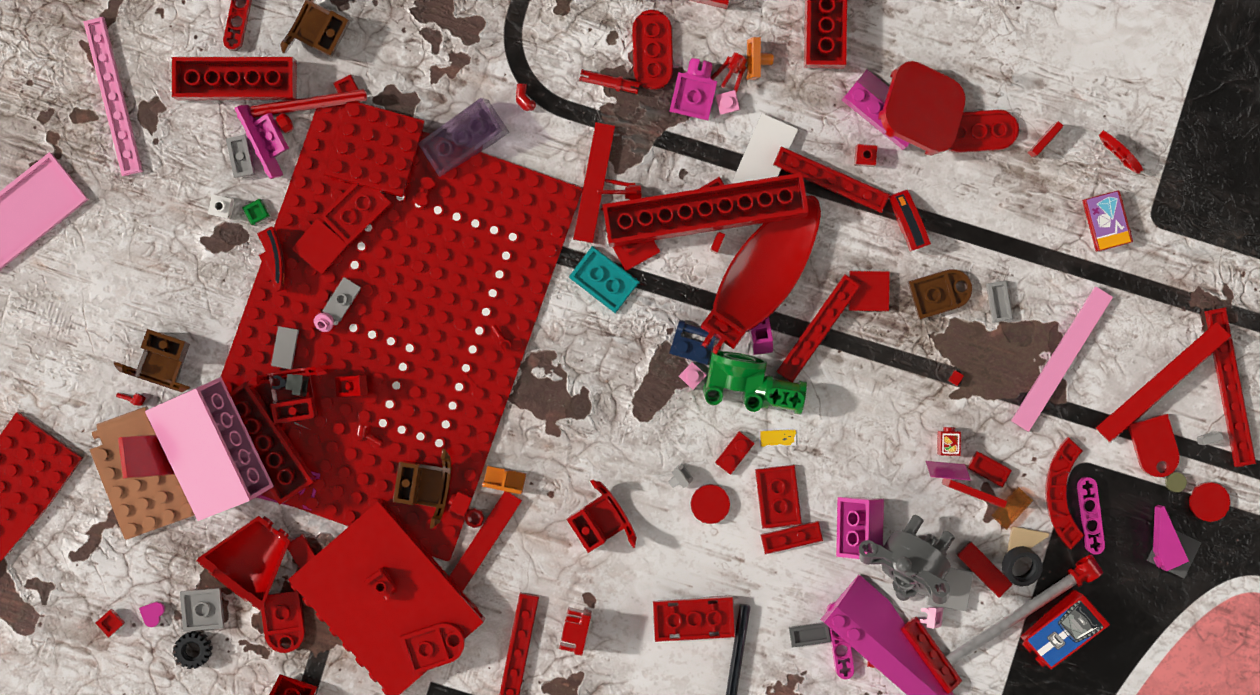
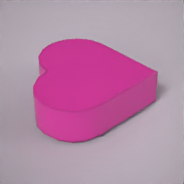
M153 602L139 608L145 625L155 627L160 623V616L165 612V606L162 602Z

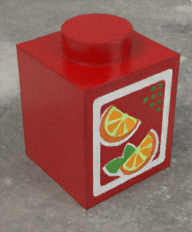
M943 427V431H938L937 454L941 456H961V432L955 431V427Z

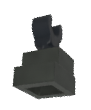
M288 374L287 380L278 375L273 377L280 380V385L272 386L273 389L282 390L285 388L293 391V395L306 397L309 377L296 374Z

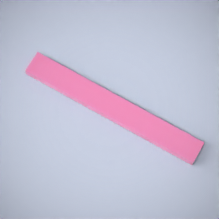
M99 17L83 21L121 174L124 177L143 172L105 18Z
M1098 287L1093 288L1011 419V422L1027 432L1030 431L1113 297Z

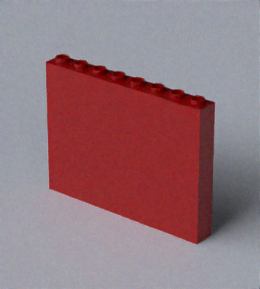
M382 499L377 501L288 579L290 587L304 597V603L317 612V618L330 627L329 631L334 637L340 638L345 650L354 654L356 662L369 671L370 678L382 686V691L385 695H400L427 672L424 671L412 675L399 638L401 635L437 623L449 622L459 627L464 638H466L483 624L486 619ZM384 567L397 585L393 590L395 594L386 601L384 598L378 601L370 588L364 583L368 577ZM383 584L377 585L380 590H384ZM450 635L448 638L452 645H457L460 641L457 635Z

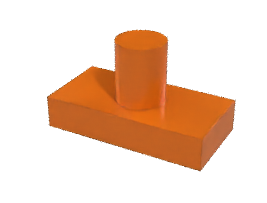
M752 37L747 40V80H756L761 77V65L772 66L774 61L772 53H761V37Z

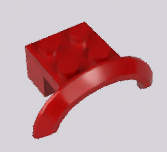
M316 366L272 372L253 377L247 383V386L270 382L273 398L271 410L274 424L310 419L317 415L311 375H325L327 371ZM288 374L309 377L306 397L293 395V391L285 388L282 390L273 389L272 386L280 385V380L273 377L278 375L287 380Z
M590 480L593 487L602 495L566 519L582 545L589 553L624 529L628 541L635 548L636 533L621 506L602 482Z

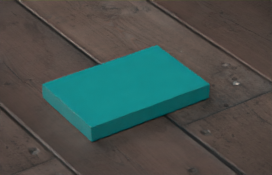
M593 246L568 277L615 314L639 284L638 280Z

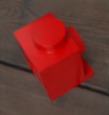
M384 567L364 581L378 601L382 598L386 601L395 594L393 590L397 585ZM383 584L384 590H380L377 585Z

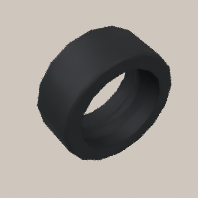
M1025 546L1009 550L1002 561L1004 575L1014 585L1020 587L1035 583L1043 569L1040 557L1033 550ZM1022 557H1030L1032 565L1027 573L1015 576L1012 573L1015 562Z

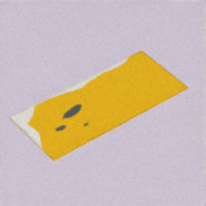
M796 430L760 431L761 447L797 446Z

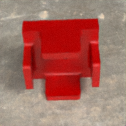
M568 607L567 614L582 618L566 616L561 641L568 643L560 642L559 649L574 652L575 655H583L591 619V610Z

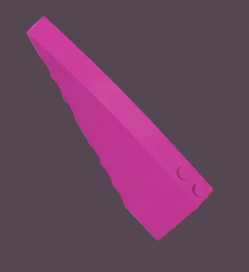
M858 574L820 620L906 695H954L953 692L948 694L945 692L901 630L905 623L890 601Z

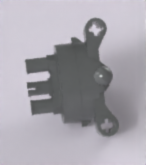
M913 515L904 530L891 533L884 546L870 540H865L860 544V561L866 565L881 564L882 571L894 580L892 585L899 600L906 601L918 593L930 596L937 604H943L948 601L950 586L944 579L950 571L951 565L946 558V551L955 539L950 532L943 531L939 540L935 536L932 539L931 534H928L926 539L922 540L916 536V533L924 520L918 515Z

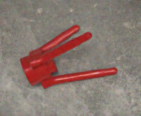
M734 52L732 57H727L726 61L711 76V79L714 80L728 65L727 68L730 71L721 87L724 88L733 73L737 74L739 72L734 88L737 94L743 73L747 68L745 66L747 59Z
M605 179V182L625 186V190L597 191L598 194H625V199L629 200L639 199L642 196L641 185Z

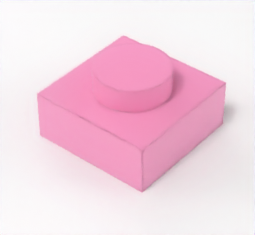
M735 90L716 95L720 115L740 110Z
M693 362L679 375L691 389H694L707 376Z

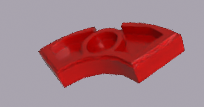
M1104 130L1099 134L1104 147L1119 158L1125 167L1137 174L1144 170L1135 156L1116 138Z

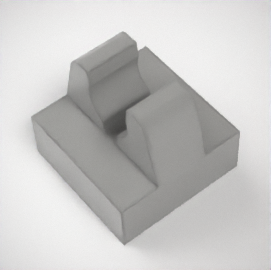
M681 463L672 471L674 476L668 482L672 488L678 484L685 488L692 482L693 477Z

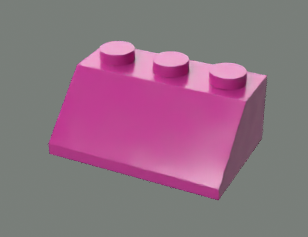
M838 497L836 557L859 559V546L865 540H870L883 546L884 499Z

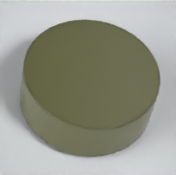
M1173 472L1166 476L1165 485L1170 491L1181 492L1185 489L1187 480L1183 474Z

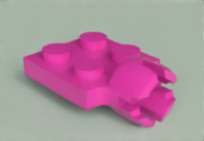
M692 58L689 61L687 72H678L669 112L708 121L717 81L712 80L710 76L713 67L711 62L704 60L702 70L700 71L698 70L700 59Z

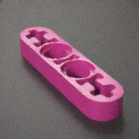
M1083 477L1077 483L1082 529L1085 535L1084 544L1088 552L1097 555L1102 553L1105 548L1098 487L1094 479ZM1086 481L1092 484V487H1089L1088 490L1089 494H1093L1094 497L1083 498V495H1087V490L1083 488ZM1089 500H1092L1095 504L1092 511L1085 509V503ZM1090 520L1097 522V528L1094 531H1089L1087 528ZM1088 534H1099V536H1094L1095 542L1099 543V546L1096 547V550L1090 547V544H1093L1094 541L1093 537H1088Z
M832 602L827 606V611L831 609L835 602ZM830 629L835 672L841 679H850L854 674L851 646L841 637L836 636L834 631ZM840 645L847 647V652L843 656L838 655L836 652L837 647ZM849 658V661H845V665L850 670L847 671V675H844L840 672L843 669V664L841 661L838 662V659L845 660Z

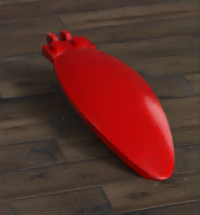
M806 196L809 211L806 217L763 223L743 244L722 278L712 311L701 324V328L709 333L702 346L706 348L712 338L716 337L720 341L713 348L712 352L714 354L720 351L724 343L735 349L746 332L766 320L785 301L807 264L817 236L821 208L819 200L815 196Z

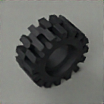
M200 631L185 633L175 642L176 646L173 648V651H175L173 655L178 659L176 662H180L183 668L186 666L187 669H196L202 666L212 655L211 650L213 646H210L211 640H208V636L206 634L202 635ZM193 642L199 645L200 654L197 657H190L186 653L188 643Z

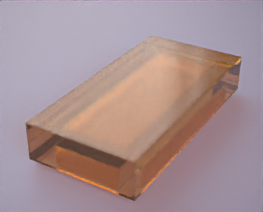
M1019 487L1005 499L1007 501L1006 507H998L991 515L1006 530L1033 502Z

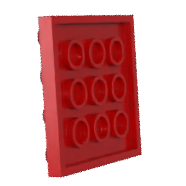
M346 102L325 176L403 197L425 121L359 102Z

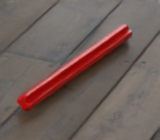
M361 89L255 105L250 107L251 116L255 118L262 117L268 113L275 115L346 104V102H362L367 100V92Z

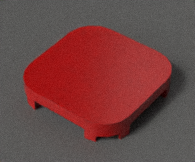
M908 61L893 70L890 75L892 81L883 110L879 112L878 120L881 119L882 126L886 130L885 134L890 138L896 136L925 150L926 155L940 154L952 147L965 107L966 96L964 90L954 79L919 62Z

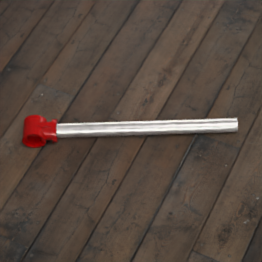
M1093 555L1080 559L1075 564V569L1068 570V576L946 655L947 660L953 666L1075 585L1080 587L1084 581L1091 582L1103 574V570Z

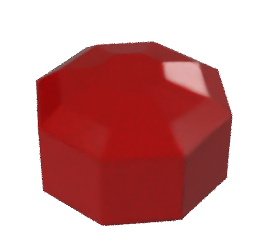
M282 113L276 117L277 123L285 134L294 130L293 123L286 114Z
M472 508L467 511L464 518L468 526L476 528L482 525L484 515L482 510Z

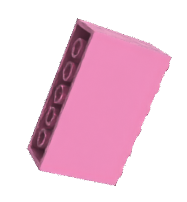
M222 377L145 411L198 521L248 502L274 487Z

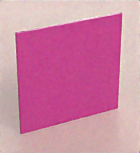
M925 461L930 477L971 481L965 464Z

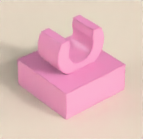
M933 606L921 609L922 612L928 614L927 619H920L921 623H927L929 628L941 627L943 607Z

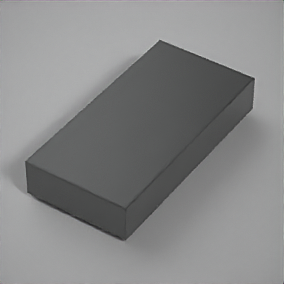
M823 622L789 627L792 648L831 642L830 629Z

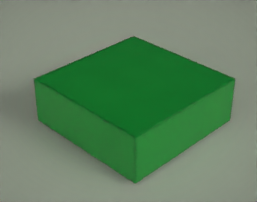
M261 199L242 207L252 226L270 217Z

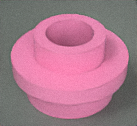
M323 312L315 316L314 324L317 329L322 332H328L333 328L334 319L329 313Z

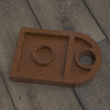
M949 269L908 281L919 320L960 308L969 301L972 294L970 279L965 273L956 269ZM958 281L966 283V290L964 292H959L956 289Z

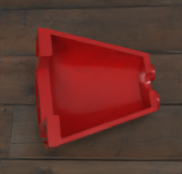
M260 516L256 517L196 560L214 578L244 601L250 602L258 610H261L264 606L290 543V539H288L289 534L281 528L278 531L272 527L274 523L266 516L263 518Z

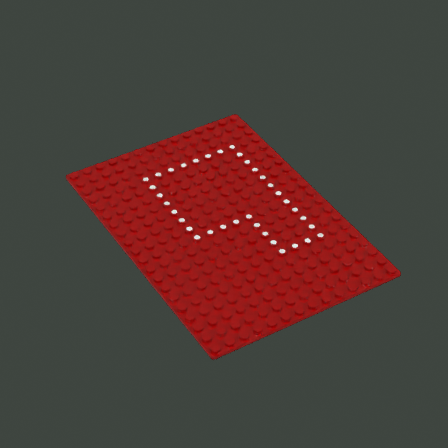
M346 104L316 108L274 225L284 253V290L281 292L276 291L261 262L220 377H222L228 392H231L255 376L290 370L271 366L278 326L299 330L292 369L318 366L327 371V374L311 375L317 415L314 418L279 423V425L310 471L319 473L320 477L316 479V482L305 488L303 494H296L284 504L349 527L377 501L382 499L431 556L444 561H450L465 518L450 511L451 505L448 502L452 494H457L459 490L474 496L582 194V189L570 183L422 131L403 197L381 192L392 204L348 245L327 271L321 275L291 248L317 218L336 233L320 216L352 183L325 176L326 167ZM430 177L435 181L436 186L429 190L427 195L429 203L425 206H418L414 202L413 196L418 193L420 179ZM343 277L361 287V290L342 320L339 322L334 319L333 328L328 332H322L316 328L314 318L317 314L323 313L324 307ZM495 324L504 338L509 339L511 342V347L508 342L502 343L501 346L505 351L500 349V341L492 329V326ZM467 374L478 386V388L472 391L473 398L479 400L485 394L492 404L478 403L443 394L452 386L455 392H463L465 384L458 380ZM367 376V395L336 397L335 377ZM270 382L254 385L272 413L271 403H273ZM358 426L369 427L368 434L383 441L382 444L378 445L367 438L359 437L357 435ZM442 449H445L451 457L449 492L443 517L440 523L431 529V518L435 513L436 507L393 502L398 466L401 461H409L443 467L441 455ZM313 488L316 490L315 497H312ZM270 490L261 494V496L276 501ZM303 505H304V506H307V508H309V509H311V510L304 509V508H303Z

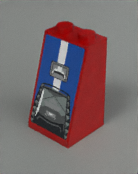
M1073 589L1020 637L1024 640L1022 645L1029 652L1033 651L1037 655L1035 659L1043 668L1047 666L1053 669L1110 624L1083 594Z

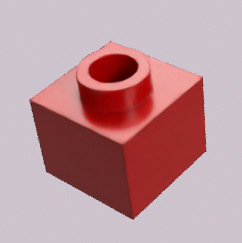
M857 144L854 166L875 167L878 146ZM868 151L870 158H865L863 153Z
M460 490L457 494L453 493L448 502L451 505L449 510L464 517L473 500V496Z

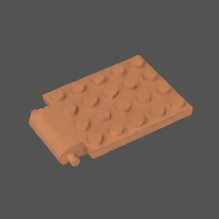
M147 406L98 423L97 430L92 432V436L94 439L100 438L102 445L89 449L125 540L195 515L176 475L123 479L118 438L156 435L145 413L146 410H149Z

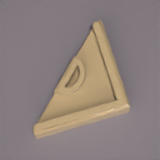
M1011 526L1007 553L1009 550L1019 546L1031 549L1047 538L1049 533Z

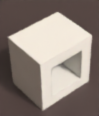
M212 195L208 214L231 219L235 200ZM218 203L223 205L221 210L217 209Z

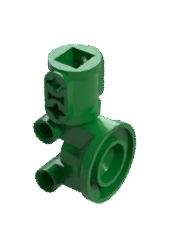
M719 351L717 354L712 352L707 382L703 386V393L706 402L710 405H717L722 401L723 389L725 388L743 392V402L746 409L751 412H757L761 408L775 407L793 410L794 414L801 415L805 404L807 382L799 381V383L773 379L771 375L765 376L766 360L742 353ZM712 390L717 391L715 395H708ZM751 397H756L755 401L748 402Z

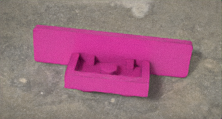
M248 104L235 107L237 117L241 121L246 135L250 139L269 179L283 176V172L275 157L288 150L289 147L272 113H268L256 120V118L251 116Z

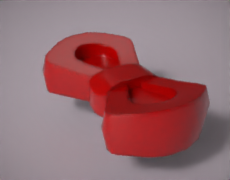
M423 177L420 179L418 193L413 196V200L418 206L428 205L427 195L429 190L436 186L432 178Z

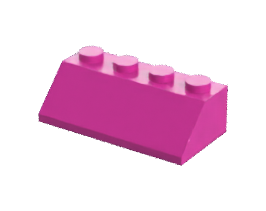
M866 69L843 97L842 101L899 148L904 150L910 143L896 136L892 138L887 136L881 119L878 120L879 112L883 110L889 86Z

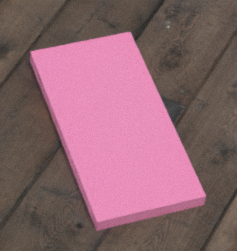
M50 152L0 191V270L89 200Z

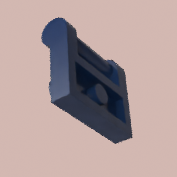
M679 319L669 354L708 365L716 337L712 338L706 348L702 346V342L682 337V331L702 337H707L709 333L700 327L687 324L684 320Z

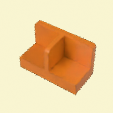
M488 465L482 487L522 494L527 473Z

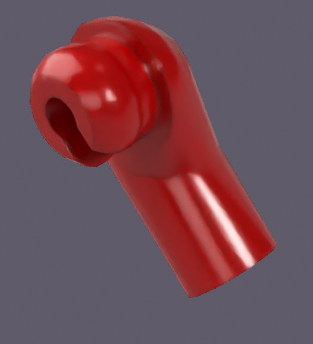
M517 84L516 103L525 111H533L536 103L526 96L527 85Z

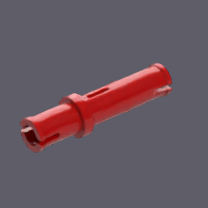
M584 69L581 70L580 74L588 77L580 76L579 82L582 81L616 89L618 92L621 90L638 94L639 89L632 88L631 86L639 88L640 82L623 79V76L613 77Z

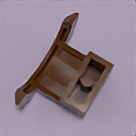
M305 0L294 24L280 44L281 51L285 54L295 39L332 58L350 21L333 11H328L315 4V0Z
M147 329L140 347L144 351L137 369L115 361L113 363L119 372L175 391L185 392L191 388L190 386L177 383L190 344Z
M442 449L441 455L443 467L409 461H401L398 466L393 502L436 507L435 513L431 518V529L439 524L443 517L449 492L451 457L445 449Z

